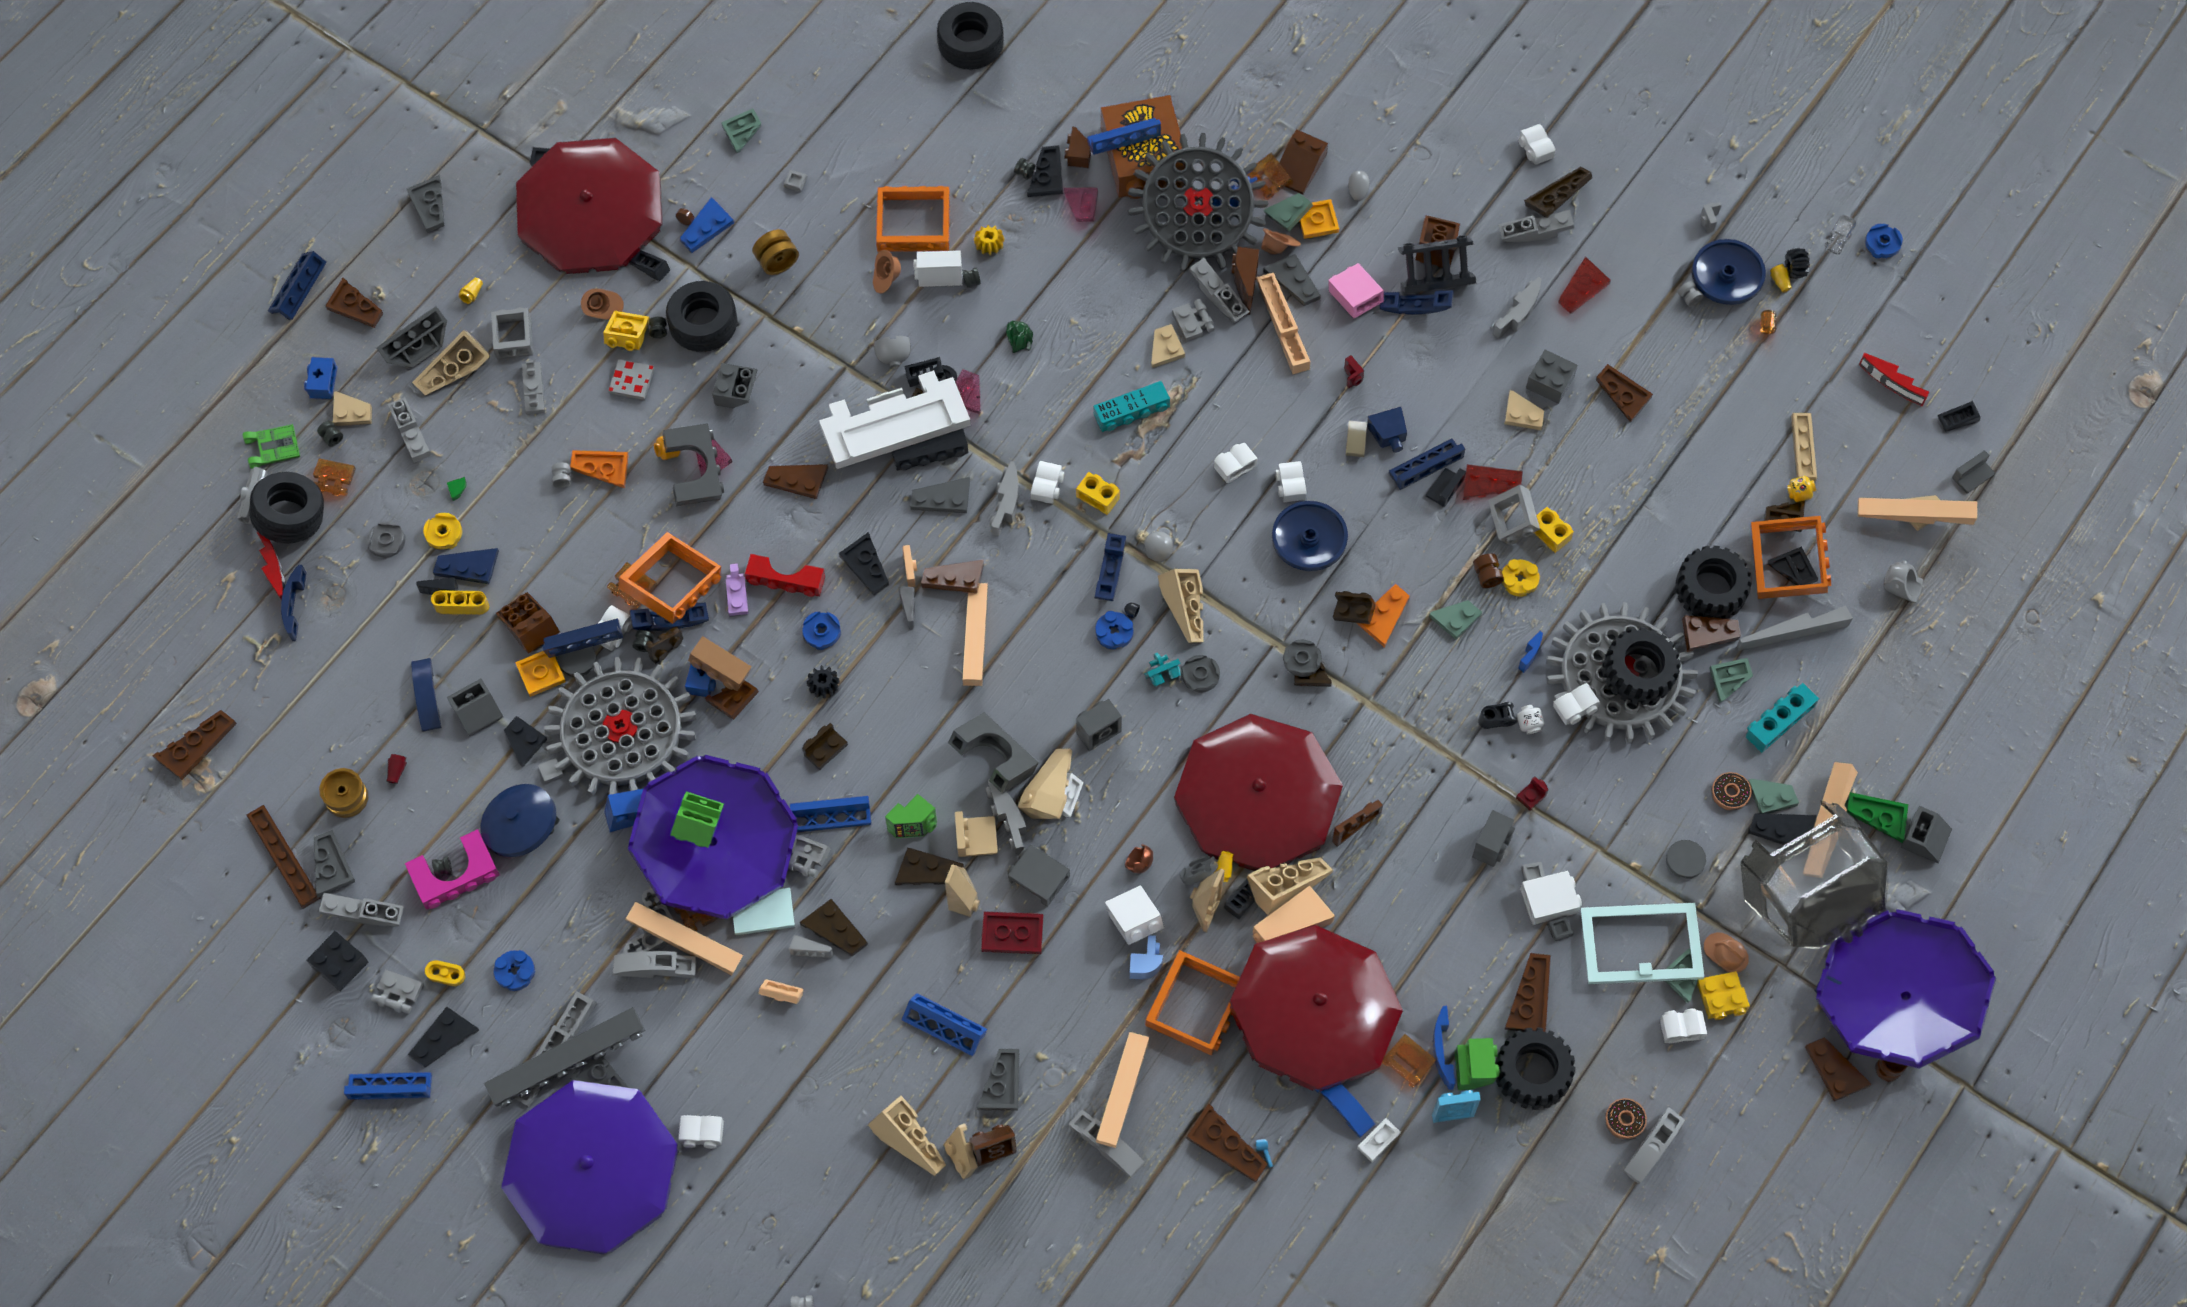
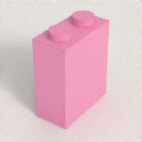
M1359 263L1348 267L1345 271L1334 275L1328 280L1329 292L1353 318L1384 302L1383 289Z

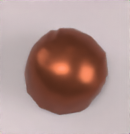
M1141 844L1143 848H1133L1125 862V867L1137 874L1147 871L1153 863L1154 853L1149 846Z

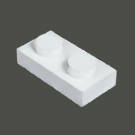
M1067 773L1066 779L1069 780L1068 786L1065 787L1067 801L1062 815L1071 817L1084 782L1074 774Z
M1385 1118L1358 1145L1357 1149L1373 1162L1401 1132Z

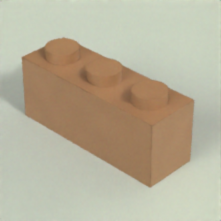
M703 636L690 653L688 659L693 667L702 669L712 679H718L723 682L725 687L738 691L749 675L752 667Z

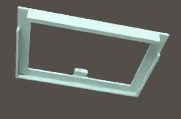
M1695 903L1581 908L1588 984L1704 979ZM1686 913L1693 968L1652 970L1651 963H1639L1638 971L1598 972L1592 917Z

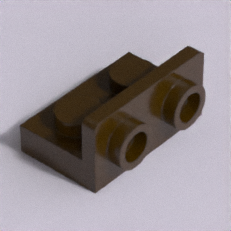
M1349 591L1335 592L1337 599L1333 614L1335 621L1370 624L1376 606L1371 595L1364 592L1360 594Z
M829 723L827 726L821 727L815 737L808 739L804 743L802 750L804 756L821 770L848 745V742Z

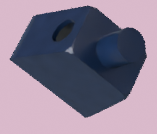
M1402 407L1368 416L1367 427L1381 448L1391 446L1394 453L1402 451L1403 445L1401 442L1406 441L1407 436Z

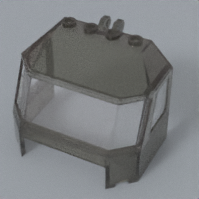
M1821 801V805L1833 816L1772 853L1755 839L1751 845L1753 850L1749 856L1745 855L1740 862L1744 901L1791 947L1822 949L1827 945H1831L1841 936L1849 944L1853 940L1851 930L1859 938L1863 935V929L1860 925L1865 924L1869 919L1880 915L1886 910L1889 888L1888 862L1883 858L1856 820L1836 803L1828 804L1826 801Z

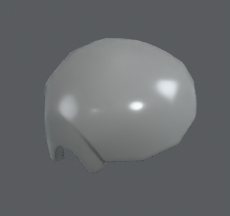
M1155 531L1146 537L1144 547L1148 558L1154 561H1163L1168 559L1173 553L1172 539L1165 532Z

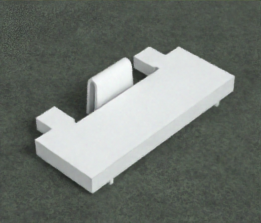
M934 371L918 375L923 394L906 399L902 388L885 392L867 399L870 411L852 417L845 399L829 404L832 416L819 420L836 469L971 426L969 415L953 377L938 382Z

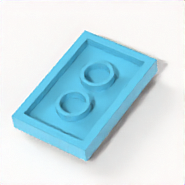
M1466 1090L1459 1095H1453L1452 1093L1442 1094L1438 1097L1432 1113L1433 1123L1474 1117L1481 1100L1479 1092Z

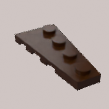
M220 710L200 723L198 728L188 731L184 734L183 738L175 743L173 741L167 745L166 749L152 756L174 775L183 780L237 723Z
M1530 953L1504 1030H1520L1524 1032L1525 1028L1531 1027L1532 1031H1536L1537 1027L1543 1028V1032H1546L1551 955Z
M1208 1103L1186 1139L1256 1183L1267 1167V1163Z

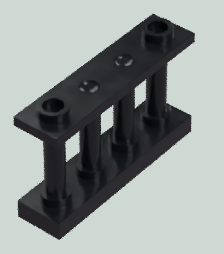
M1462 235L1452 240L1417 245L1406 243L1403 244V247H1398V251L1402 255L1406 254L1408 278L1406 282H1401V290L1407 294L1476 284V276L1468 271L1466 246L1473 245V240L1466 235ZM1459 247L1461 267L1459 274L1452 275L1450 273L1448 248ZM1441 249L1443 274L1441 277H1434L1432 275L1431 251ZM1413 253H1424V279H1415Z

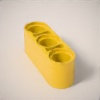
M436 591L431 596V602L439 614L481 615L489 610V602L481 591Z

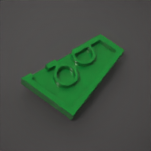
M1852 792L1849 793L1846 806L1847 814L1903 843L1909 804Z

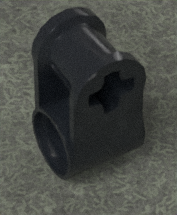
M1504 702L1485 706L1478 718L1479 725L1484 729L1515 725L1518 720L1513 713V703ZM1485 715L1492 717V719L1485 718Z

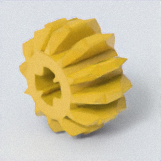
M989 224L987 228L981 226L980 231H976L974 238L977 251L981 250L982 254L988 252L989 255L992 252L998 253V249L1003 248L1005 241L1001 229L997 230L996 225L991 228Z

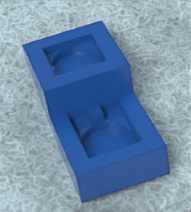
M1541 631L1527 643L1525 649L1527 654L1520 660L1518 667L1523 673L1536 658L1543 636Z

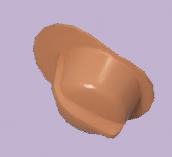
M1263 228L1265 235L1261 248L1270 254H1281L1289 245L1297 247L1301 245L1297 239L1289 235Z
M888 250L880 251L875 259L873 287L880 294L885 293L890 288L892 282L901 272V264L898 258L893 257Z
M590 289L582 296L581 308L590 317L610 320L614 311L622 312L623 300L613 291Z
M1720 932L1712 933L1705 939V954L1727 972L1737 971L1738 973L1743 971L1748 965L1749 956L1747 950L1739 941Z

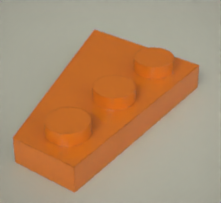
M572 450L570 468L572 471L625 488L629 455L628 452Z
M1395 584L1376 602L1370 624H1356L1385 648L1410 596Z

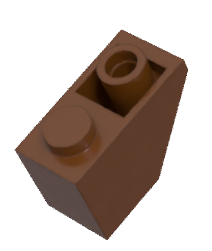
M1072 127L1071 133H1068L1067 136L1069 148H1065L1064 158L1067 159L1068 166L1089 168L1091 149L1088 141L1076 127Z

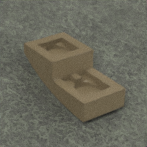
M1349 421L1346 443L1347 456L1364 457L1367 422Z

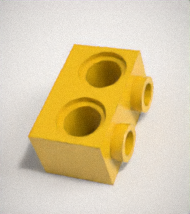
M1088 472L1076 488V497L1108 515L1120 499V490L1116 485L1105 482L1099 475H1093ZM1089 486H1094L1095 488H1094V489H1089V488H1087V487H1089ZM1109 495V496H1111V497H1110V498H1104L1103 496Z
M1547 506L1536 515L1540 530L1535 531L1534 534L1554 553L1571 541L1574 533L1572 527L1568 523H1564L1554 510Z

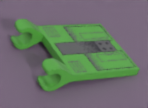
M293 424L258 432L247 431L243 433L245 444H251L258 440L261 457L252 456L248 458L251 469L254 467L259 468L265 464L300 457Z

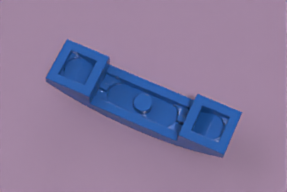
M1443 1006L1434 1028L1433 1055L1442 1081L1449 1090H1453L1455 1087L1453 1064L1445 1065L1442 1032L1448 1030L1449 1019L1447 1006Z
M1342 1084L1323 1091L1314 1089L1317 1093L1320 1092L1346 1120V1124L1359 1138L1375 1125L1360 1103Z

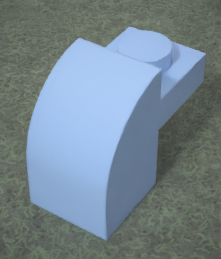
M1155 935L1148 936L1147 954L1131 953L1130 979H1149L1160 971L1163 955H1159L1160 943L1156 942Z

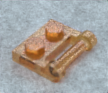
M1272 153L1256 163L1257 166L1253 172L1247 174L1250 178L1256 177V183L1263 181L1258 175V172L1262 170L1273 184L1270 188L1266 184L1261 188L1266 200L1271 199L1276 192L1292 181L1291 177Z
M1404 1034L1387 1053L1382 1063L1385 1066L1389 1065L1409 1082V1086L1414 1088L1434 1065L1436 1059ZM1397 1055L1417 1073L1413 1076L1396 1062L1393 1057Z

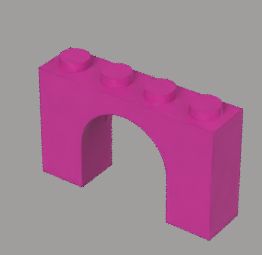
M478 829L460 837L468 855L469 864L465 873L456 880L441 881L435 878L423 855L404 863L426 910L437 908L442 902L454 900L459 894L473 891L479 885L492 882L496 877L500 876Z

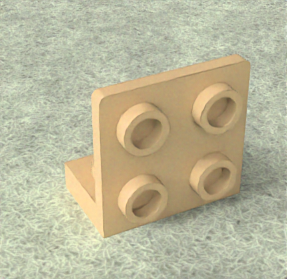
M963 811L955 812L958 857L998 853L994 816L963 818Z

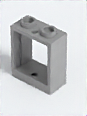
M528 308L491 312L493 350L496 358L533 355L531 316ZM524 320L525 340L499 342L498 323Z
M1518 485L1488 500L1500 541L1508 545L1514 544L1519 539L1531 536L1535 531L1540 530L1529 489ZM1520 502L1526 522L1507 531L1502 510Z

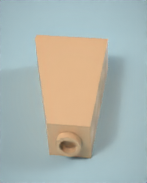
M1308 886L1253 927L1252 936L1257 943L1312 925L1325 927L1334 922L1335 915L1311 886Z

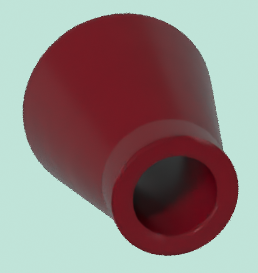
M391 754L390 758H388L387 782L398 784L407 765L406 757Z

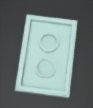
M779 889L734 915L735 935L795 927L791 889Z

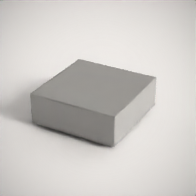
M790 170L784 182V188L801 192L807 180V175Z
M556 758L538 765L545 784L564 777L562 771H557L554 766L558 763Z
M1541 862L1521 866L1524 881L1545 876Z

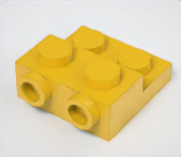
M614 311L603 332L604 344L611 348L616 346L624 347L628 351L640 350L650 318L648 316Z
M1737 971L1705 977L1697 981L1708 1019L1721 1020L1726 1018V1015L1731 1014L1740 1016L1749 1009L1750 1005L1744 987H1741Z

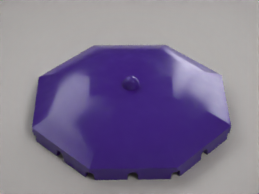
M709 755L695 756L677 766L673 772L670 773L668 771L644 787L629 840L628 851L663 905L727 920L784 886L798 824L796 817L785 800L781 799L780 792L767 772L765 774L764 771L760 770L761 768L738 762L731 764L729 760ZM686 791L724 803L709 848L699 847L692 842L681 841L671 836L676 815Z
M1899 909L1891 913L1887 910L1867 920L1863 927L1857 925L1838 934L1836 940L1831 942L1825 962V969L1822 971L1818 984L1816 1001L1851 1052L1920 1069L1980 1039L1996 977L1993 969L1981 952L1976 951L1975 944L1962 926L1958 927L1953 921L1930 916L1926 920L1921 917V914ZM1827 975L1842 982L1841 985L1826 979Z
M572 1080L515 1121L501 1188L539 1244L564 1249L573 1248L578 1251L598 1254L609 1253L630 1240L636 1232H641L662 1217L665 1209H667L671 1189V1176L674 1173L678 1144L639 1089Z

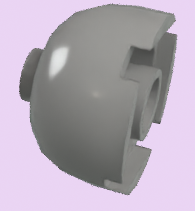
M896 336V339H890V337L878 339L874 342L875 354L880 362L889 364L890 367H898L910 355V339L906 336Z

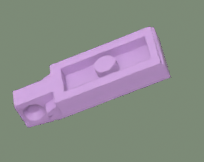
M730 564L731 575H726L729 616L748 614L744 574H739L738 564Z

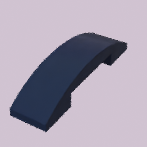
M1453 290L1435 291L1434 295L1401 296L1399 292H1384V302L1380 304V310L1409 315L1437 313L1452 308L1454 292Z
M1111 533L1107 535L1102 567L1094 596L1095 599L1114 600L1126 543V536Z
M300 564L288 578L281 601L282 621L292 641H296L299 626L296 618L293 616L296 591L304 590L307 576L305 568Z
M706 602L696 603L694 607H690L681 619L676 620L673 624L654 611L650 612L649 608L630 610L632 629L665 631L674 627L681 629L709 621Z
M431 658L412 661L413 687L421 730L424 732L442 728L436 701Z

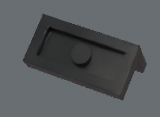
M1445 468L1427 492L1426 497L1445 508L1463 483L1466 471L1459 468L1454 473Z

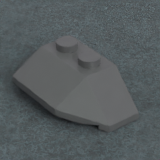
M435 306L384 341L376 349L387 363L413 368L442 348L447 320L437 306Z

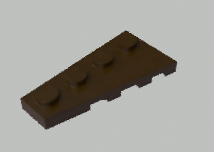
M1581 166L1525 199V206L1548 218L1593 178L1592 172Z

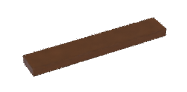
M262 805L248 813V819L301 907L304 909L321 899L320 897L317 898L316 890L266 807Z

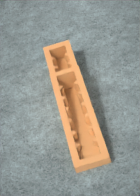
M1274 273L1257 277V283L1292 374L1310 370V359L1300 339L1298 327Z
M1859 498L1858 517L1934 524L1935 521L1974 525L1977 520V501Z
M980 583L978 593L968 592L963 686L983 685L988 583Z
M1834 762L1802 864V874L1821 875L1847 809L1844 805L1858 773L1852 764Z
M637 902L634 903L625 919L690 956H696L731 976L743 957L742 954Z
M1129 1032L1096 1143L1113 1148L1117 1146L1148 1047L1149 1037Z

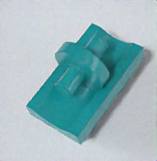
M1158 652L1154 653V660L1150 661L1149 664L1151 667L1155 665L1158 667L1144 673L1146 679L1150 678L1155 687L1165 682L1161 672L1167 670L1170 679L1180 676L1181 673L1178 665L1181 663L1179 658L1164 664V661L1169 660L1167 654L1160 656Z

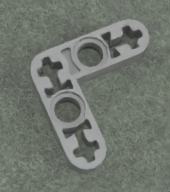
M648 889L642 894V901L645 907L655 912L665 911V917L673 920L666 905L660 902L653 889ZM652 895V897H655L654 900L657 906L653 907L648 896ZM645 932L627 942L624 946V952L632 953L631 947H634L637 952L655 951L668 943L656 937L657 942L654 945H647V938L654 935ZM641 941L643 942V945H644V947L646 948V949H644V950L642 949V946L640 945V942H641Z

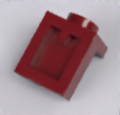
M1352 355L1345 358L1344 370L1349 376L1347 378V387L1358 386L1363 381L1364 370Z
M1534 776L1530 784L1516 796V799L1531 811L1547 796L1549 789L1543 780Z

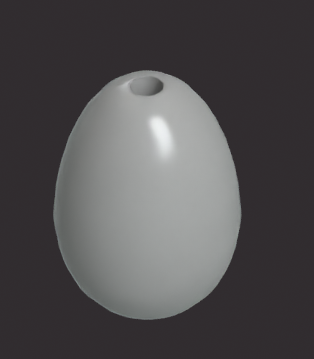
M1355 171L1349 177V192L1355 201L1363 200L1368 193L1370 182L1365 172Z

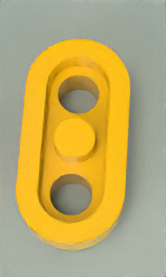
M433 960L425 967L427 978L430 981L441 984L459 986L466 977L463 968L456 964ZM435 970H440L437 975L433 974ZM453 975H459L457 979H452Z

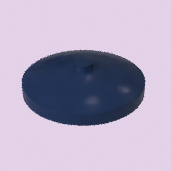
M1720 239L1706 244L1698 251L1692 265V278L1698 290L1708 299L1725 305L1742 304L1754 298L1760 292L1766 276L1764 262L1757 251L1741 241L1732 239Z
M1301 501L1294 503L1278 515L1273 525L1272 542L1276 553L1286 564L1299 570L1318 571L1328 568L1342 557L1347 546L1348 530L1344 519L1334 508L1321 502Z
M519 784L505 789L488 804L483 813L480 825L483 841L494 853L503 857H519L534 851L552 832L556 821L554 801L544 789L532 784Z

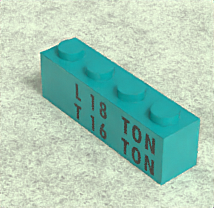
M1161 380L1094 405L1093 415L1102 432L1112 431L1118 426L1128 425L1134 420L1147 418L1153 413L1167 410L1170 407V397Z

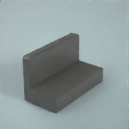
M1985 450L1957 468L1952 477L1966 493L1971 492L1995 475V472L1986 463L1990 455Z

